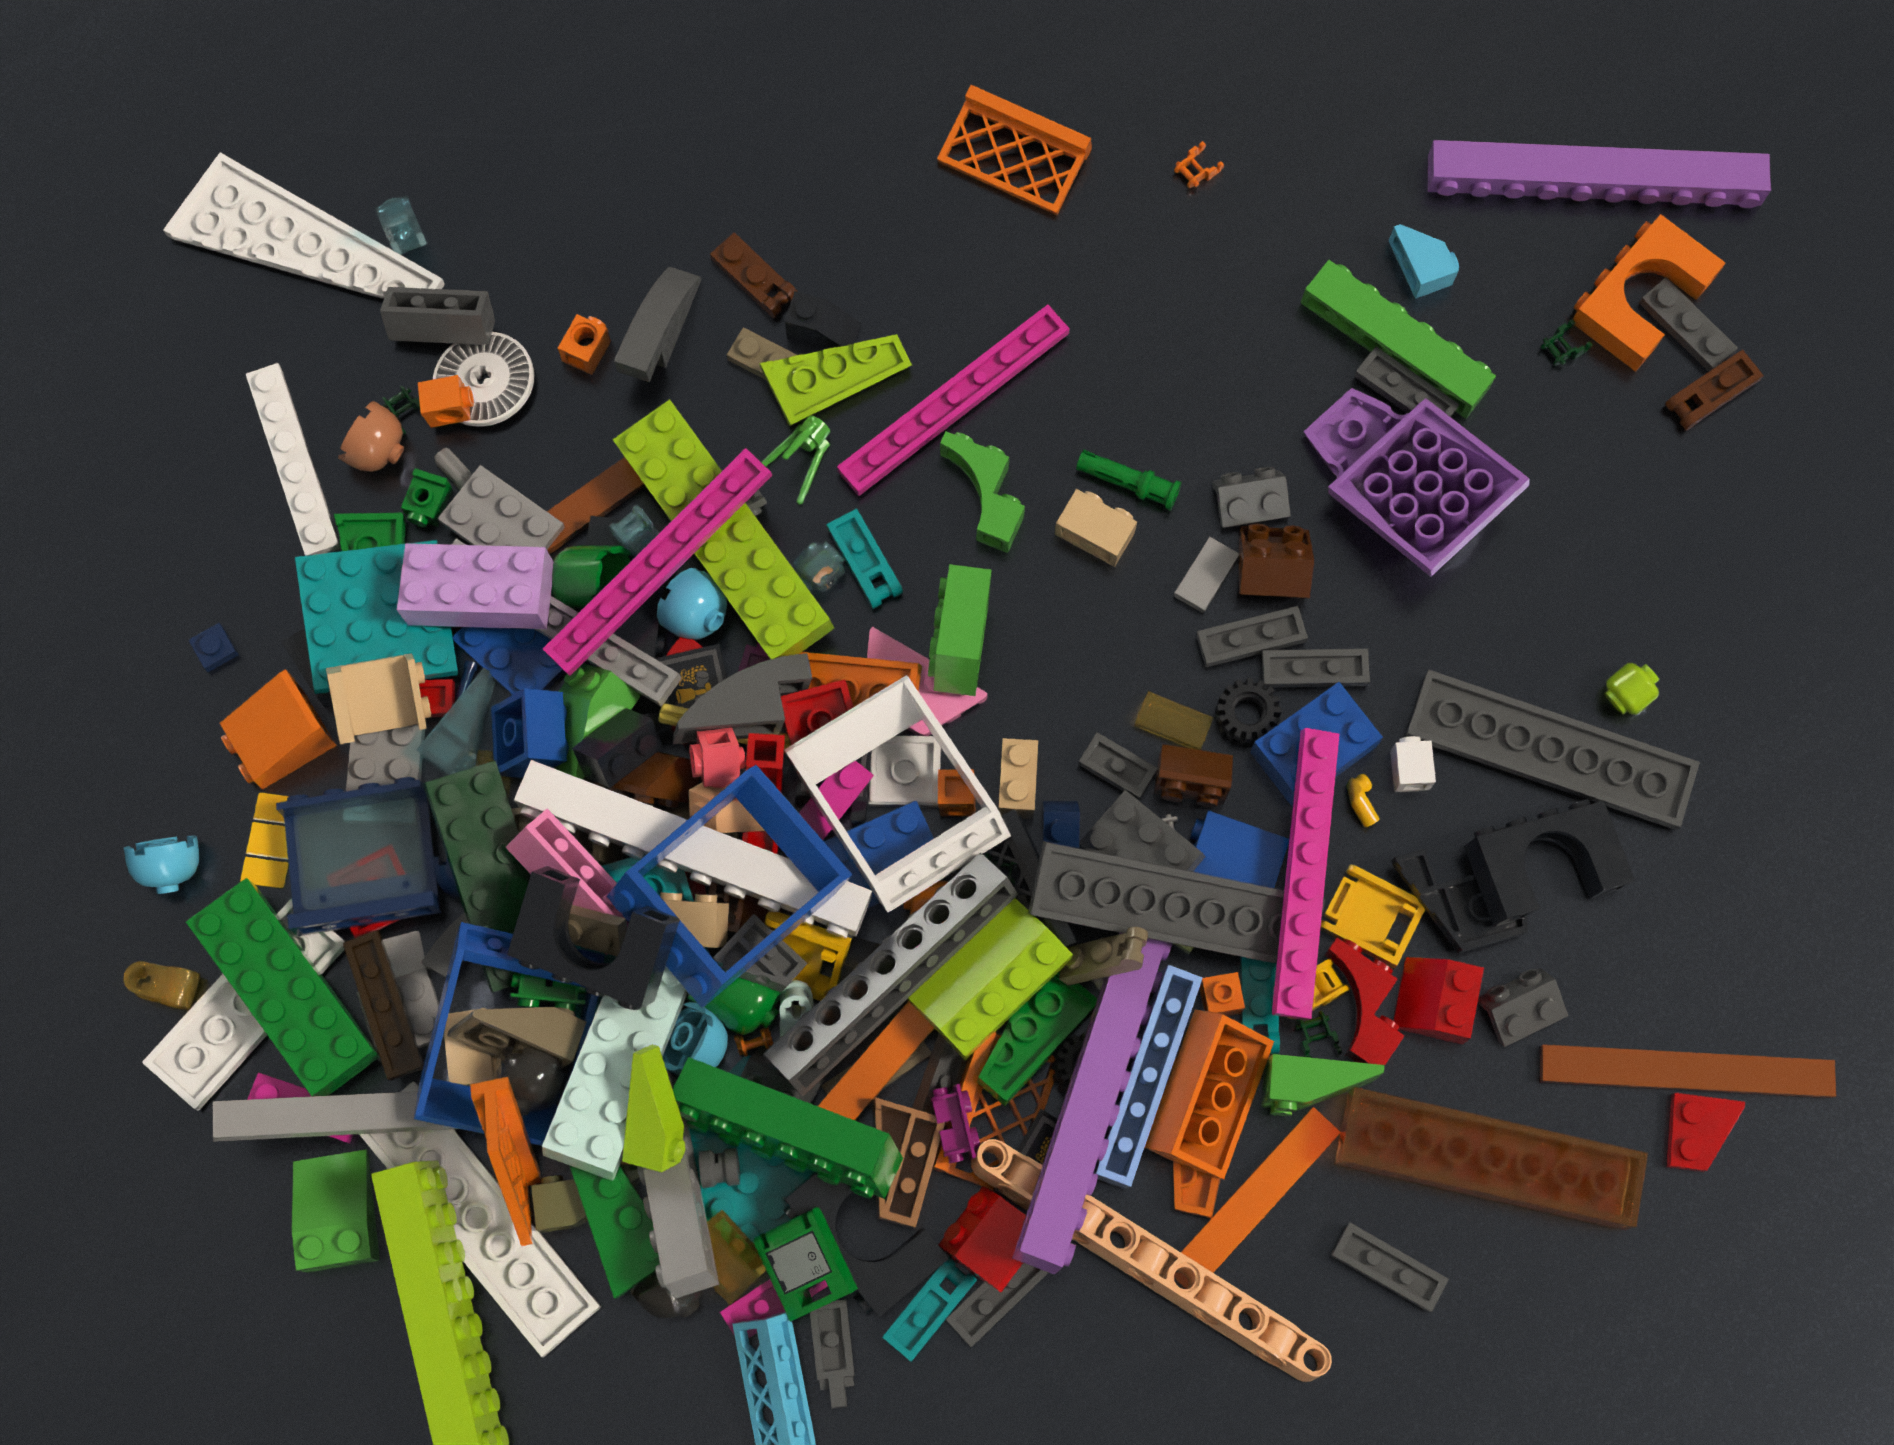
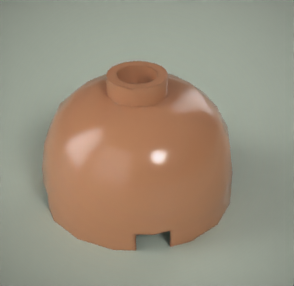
M372 401L365 407L371 412L366 418L359 415L348 431L340 448L346 453L338 455V459L346 464L367 472L380 470L388 462L395 464L404 451V446L400 444L403 435L401 423L387 408Z

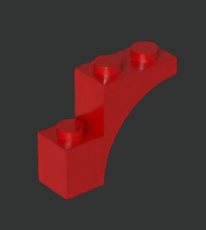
M748 733L746 770L757 765L782 793L785 735ZM766 831L743 832L742 841L778 854V845Z
M1336 938L1324 956L1328 959L1331 958L1345 976L1352 990L1356 1006L1355 1032L1345 1056L1354 1062L1385 1066L1405 1035L1398 1031L1400 1027L1393 1020L1383 1015L1378 1018L1374 1014L1398 979L1391 975L1393 970L1388 965L1377 959L1372 962L1362 955L1363 950L1349 939L1342 941Z

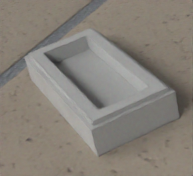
M1209 537L1175 591L1174 597L1204 614L1240 554Z

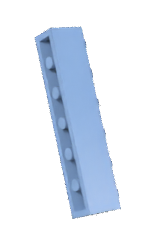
M1167 965L1161 971V982L1157 991L1153 994L1150 1003L1152 1005L1150 1016L1146 1025L1142 1026L1138 1037L1141 1038L1140 1048L1136 1057L1130 1060L1127 1071L1131 1072L1128 1085L1123 1093L1119 1092L1115 1103L1120 1106L1118 1117L1113 1127L1108 1126L1104 1138L1109 1140L1106 1154L1102 1161L1097 1160L1093 1173L1098 1174V1180L1122 1189L1131 1187L1202 981V977L1171 965Z

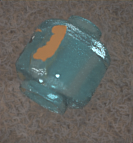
M827 541L823 544L813 542L795 559L794 568L809 591L814 588L816 591L824 593L845 573V568L842 564L845 558Z

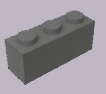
M388 287L380 310L388 339L392 341L488 345L495 324L488 291Z

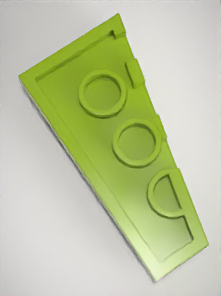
M897 334L759 364L789 426L912 365Z

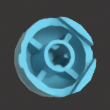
M689 568L680 572L667 585L666 588L671 591L666 600L660 598L657 618L660 625L674 635L700 640L712 634L722 625L727 609V598L712 577L705 571Z
M187 836V843L186 841L177 842V837L135 843L136 851L130 846L124 847L125 861L129 874L135 882L144 887H156L157 894L178 891V884L189 880L196 872L199 863L197 836Z
M688 1002L683 1004L688 1008L680 1012L662 1057L666 1070L677 1076L680 1075L688 1057L717 1067L727 1049L728 1034L725 1026L715 1014L705 1007L701 1008L698 1003Z

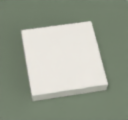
M894 736L872 750L870 772L874 776L869 781V807H902L917 801L920 808H938V770H940L941 747L934 736Z

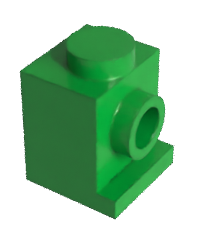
M415 468L412 473L413 479L401 509L407 517V521L414 525L426 527L429 524L438 527L440 524L438 517L446 509L453 489L447 478ZM422 495L429 496L427 500L420 502Z

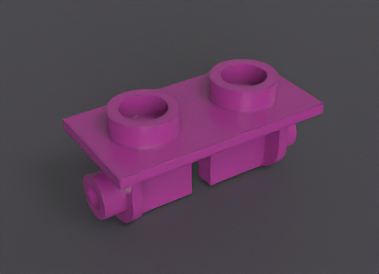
M960 1084L953 1086L954 1093L951 1094L948 1093L947 1087L933 1090L934 1098H931L937 1124L951 1121L952 1128L939 1131L944 1157L948 1156L949 1164L963 1161L962 1153L968 1152L969 1159L976 1158L975 1150L980 1146L976 1127L970 1128L966 1113L972 1112L969 1094L967 1090L961 1091Z

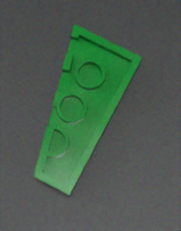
M403 513L334 514L342 551L405 544L406 517Z
M1061 970L1011 1016L1001 1038H999L978 1076L977 1083L1004 1106L1093 1013L1097 998L1079 983L1068 986L1059 979Z
M570 1166L613 1297L617 1299L655 1273L656 1265L660 1264L659 1255L655 1253L649 1236V1232L654 1230L652 1219H649L642 1198L621 1166H619L614 1181Z

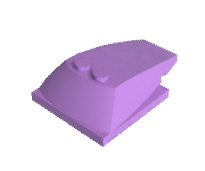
M1351 388L1303 431L1319 457L1337 478L1328 486L1329 494L1430 577L1529 486L1530 479L1426 398L1410 413L1398 415L1391 410L1389 405Z

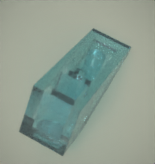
M486 668L481 670L417 748L418 753L424 760L446 776L473 768L476 765L475 759L479 755L495 685V679Z

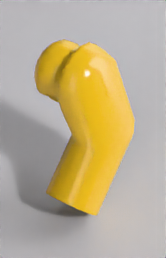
M1359 774L1355 779L1351 777L1346 786L1351 806L1362 825L1369 827L1380 819L1365 792L1372 789V783L1365 774Z

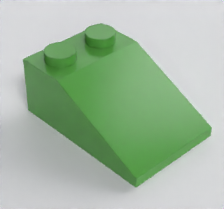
M583 663L571 676L566 674L564 678L565 683L559 690V692H563V704L567 710L565 739L568 741L569 750L566 756L567 761L554 767L556 770L582 780L585 776L572 748L625 708L631 710L641 696L612 671Z
M1272 1054L1267 1060L1263 1072L1261 1107L1270 1108V1114L1292 1116V1112L1373 1082L1384 1073V1065Z
M367 1149L293 1162L292 1238L297 1271L308 1273L380 1261Z

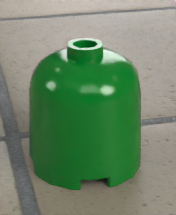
M579 545L565 548L553 561L552 596L573 610L580 612L630 563L628 555H631V552L622 546Z
M739 977L704 1007L715 1014L727 1029L736 1034L746 1035L754 1032L760 1025L767 1029L780 1013L775 1006L780 999L781 992ZM689 994L687 999L691 1002L697 1003L694 1000V998Z

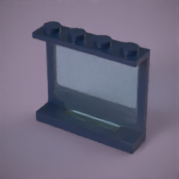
M402 777L394 780V784L380 786L378 783H366L358 786V790L346 792L343 789H329L324 791L322 796L309 798L308 795H293L288 797L285 802L276 803L277 811L284 817L294 913L287 915L288 929L297 937L441 913L438 883L432 857L435 854L429 802L424 784L420 779Z

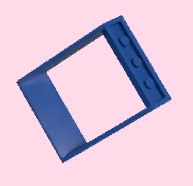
M757 765L746 770L627 870L606 896L628 922L633 911L646 905L677 917L643 876L735 798L739 800L819 893L726 972H724L681 920L679 921L666 967L701 1008L711 1002L831 899L853 875Z
M463 922L460 923L419 1082L414 1114L415 1120L484 1134L471 1098L470 1086L433 1079V1074L462 960L560 982L551 976L552 973L543 969L523 967L518 963V959L507 955L513 937L512 933ZM577 948L586 958L594 962L604 963V954ZM575 982L566 983V984H571V985L580 986V987H584V988H585V986H582V985L577 984V983H575ZM586 992L585 1005H583L580 1019L586 1021V1025L574 1060L568 1064L559 1103L593 1021L599 996ZM515 1096L531 1144L542 1146L558 1105Z

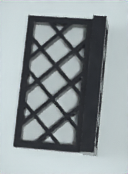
M1014 809L1001 816L1011 835L1006 839L1002 852L998 853L989 849L986 853L1000 857L996 866L999 870H1001L1004 859L1018 864L1021 874L1017 886L1013 885L1018 894L1021 892L1032 896L1040 855L1019 810ZM1009 847H1010V849H1011V851H1012V853H1013L1015 859L1012 858V857L1006 856V853H1007ZM961 868L951 873L952 878L959 873L958 870H961ZM1024 879L1030 891L1021 888ZM1042 917L1046 924L1045 926L1066 947L1080 942L1070 922Z

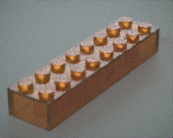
M1354 1087L1347 1095L1335 1164L1628 1230L1637 1227L1648 1153Z

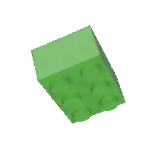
M949 564L948 577H941L939 603L935 611L934 636L931 637L928 677H934V691L976 696L989 605L991 569Z

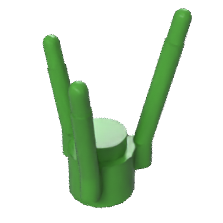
M809 415L802 425L799 424L794 432L761 462L766 467L782 452H784L782 458L787 460L799 447L808 452L816 449L796 501L799 505L804 502L822 456L830 446V443L826 440L830 434L829 427L822 420L812 415Z

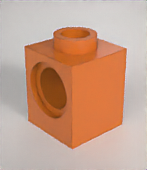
M576 314L558 346L562 362L593 375L611 342L606 325L595 317L588 316V318ZM584 338L594 339L587 346L579 345V342Z
M458 375L418 382L420 412L431 428L471 420L470 407L474 406L473 393L470 386H465Z
M956 769L938 770V808L940 816H971L976 813V799Z
M1238 972L1202 978L1199 993L1203 1011L1220 1013L1227 1017L1240 1015L1243 1012L1245 1005Z

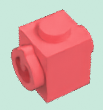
M733 728L697 731V744H691L689 747L693 778L701 777L704 787L723 788L728 786L740 776V769L745 768L746 765L744 749L739 747Z

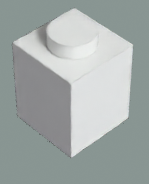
M1411 736L1401 738L1399 742L1395 743L1390 751L1394 792L1430 790L1436 783L1432 742L1421 741L1420 737Z

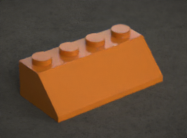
M1195 1009L1144 1148L1174 1162L1224 1179L1274 1041L1223 1014Z

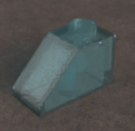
M407 195L401 198L388 199L383 205L375 207L382 228L394 252L403 254L427 244Z

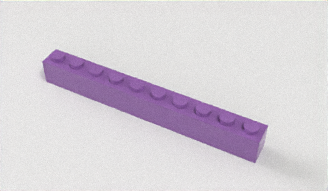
M1433 140L1428 154V192H1438V194L1444 196L1468 193L1475 197H1485L1492 194L1505 195L1508 198L1538 196L1543 200L1565 197L1572 198L1575 201L1605 199L1607 202L1615 203L1623 200H1637L1643 204L1661 201L1672 202L1675 205L1705 203L1707 206L1717 207L1724 204L1739 205L1742 208H1753L1761 206L1771 191L1770 155L1761 153Z
M1148 938L1146 946L1142 947L1141 953L1144 955L1141 969L1104 977L1012 1259L1054 1275L1063 1268V1265L1067 1267L1070 1265L1076 1245L1072 1244L1071 1240L1074 1231H1080L1087 1214V1209L1082 1208L1086 1195H1092L1096 1186L1098 1174L1093 1173L1097 1160L1102 1161L1109 1145V1140L1104 1138L1108 1126L1113 1127L1118 1117L1120 1106L1116 1105L1115 1102L1118 1093H1123L1128 1085L1131 1072L1126 1070L1129 1058L1134 1059L1140 1048L1141 1038L1136 1036L1140 1025L1145 1026L1150 1016L1152 1005L1147 1004L1150 993H1155L1159 987L1162 973L1158 972L1161 960L1165 961L1167 959L1172 943Z

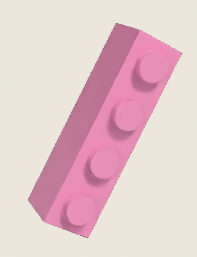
M548 809L529 823L506 846L508 851L530 874L532 871L549 866L579 878L580 881L572 905L624 918L606 897L617 882Z

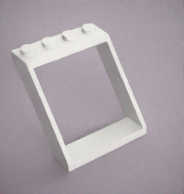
M907 675L784 750L802 784L887 913L961 868L979 853H985L1011 836L997 807ZM920 720H923L982 809L874 875L816 784Z

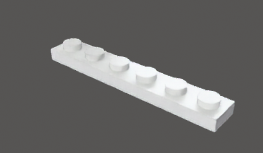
M279 363L247 373L246 377L305 556L330 553L341 549L282 368Z

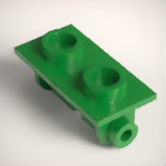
M513 972L511 987H518V994L511 993L509 999L517 1000L518 1007L534 1008L539 1007V1002L554 1003L555 1008L562 1007L576 1012V1006L585 1005V1000H578V994H585L586 992L584 987L553 981L552 987L545 986L546 979Z

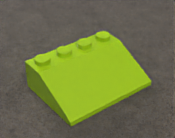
M1016 898L907 999L964 1060L976 1051L1054 977L1073 956L1067 947L1038 918L1028 913L1029 910Z

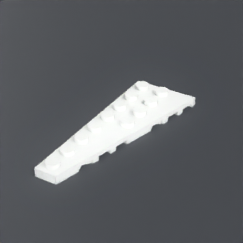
M222 153L218 154L163 229L168 237L177 241L384 299L388 287L442 289L445 285L443 279Z

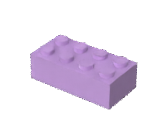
M405 544L397 611L408 625L547 629L554 562L545 547Z

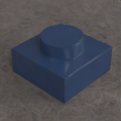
M220 623L189 639L192 648L207 672L239 655Z

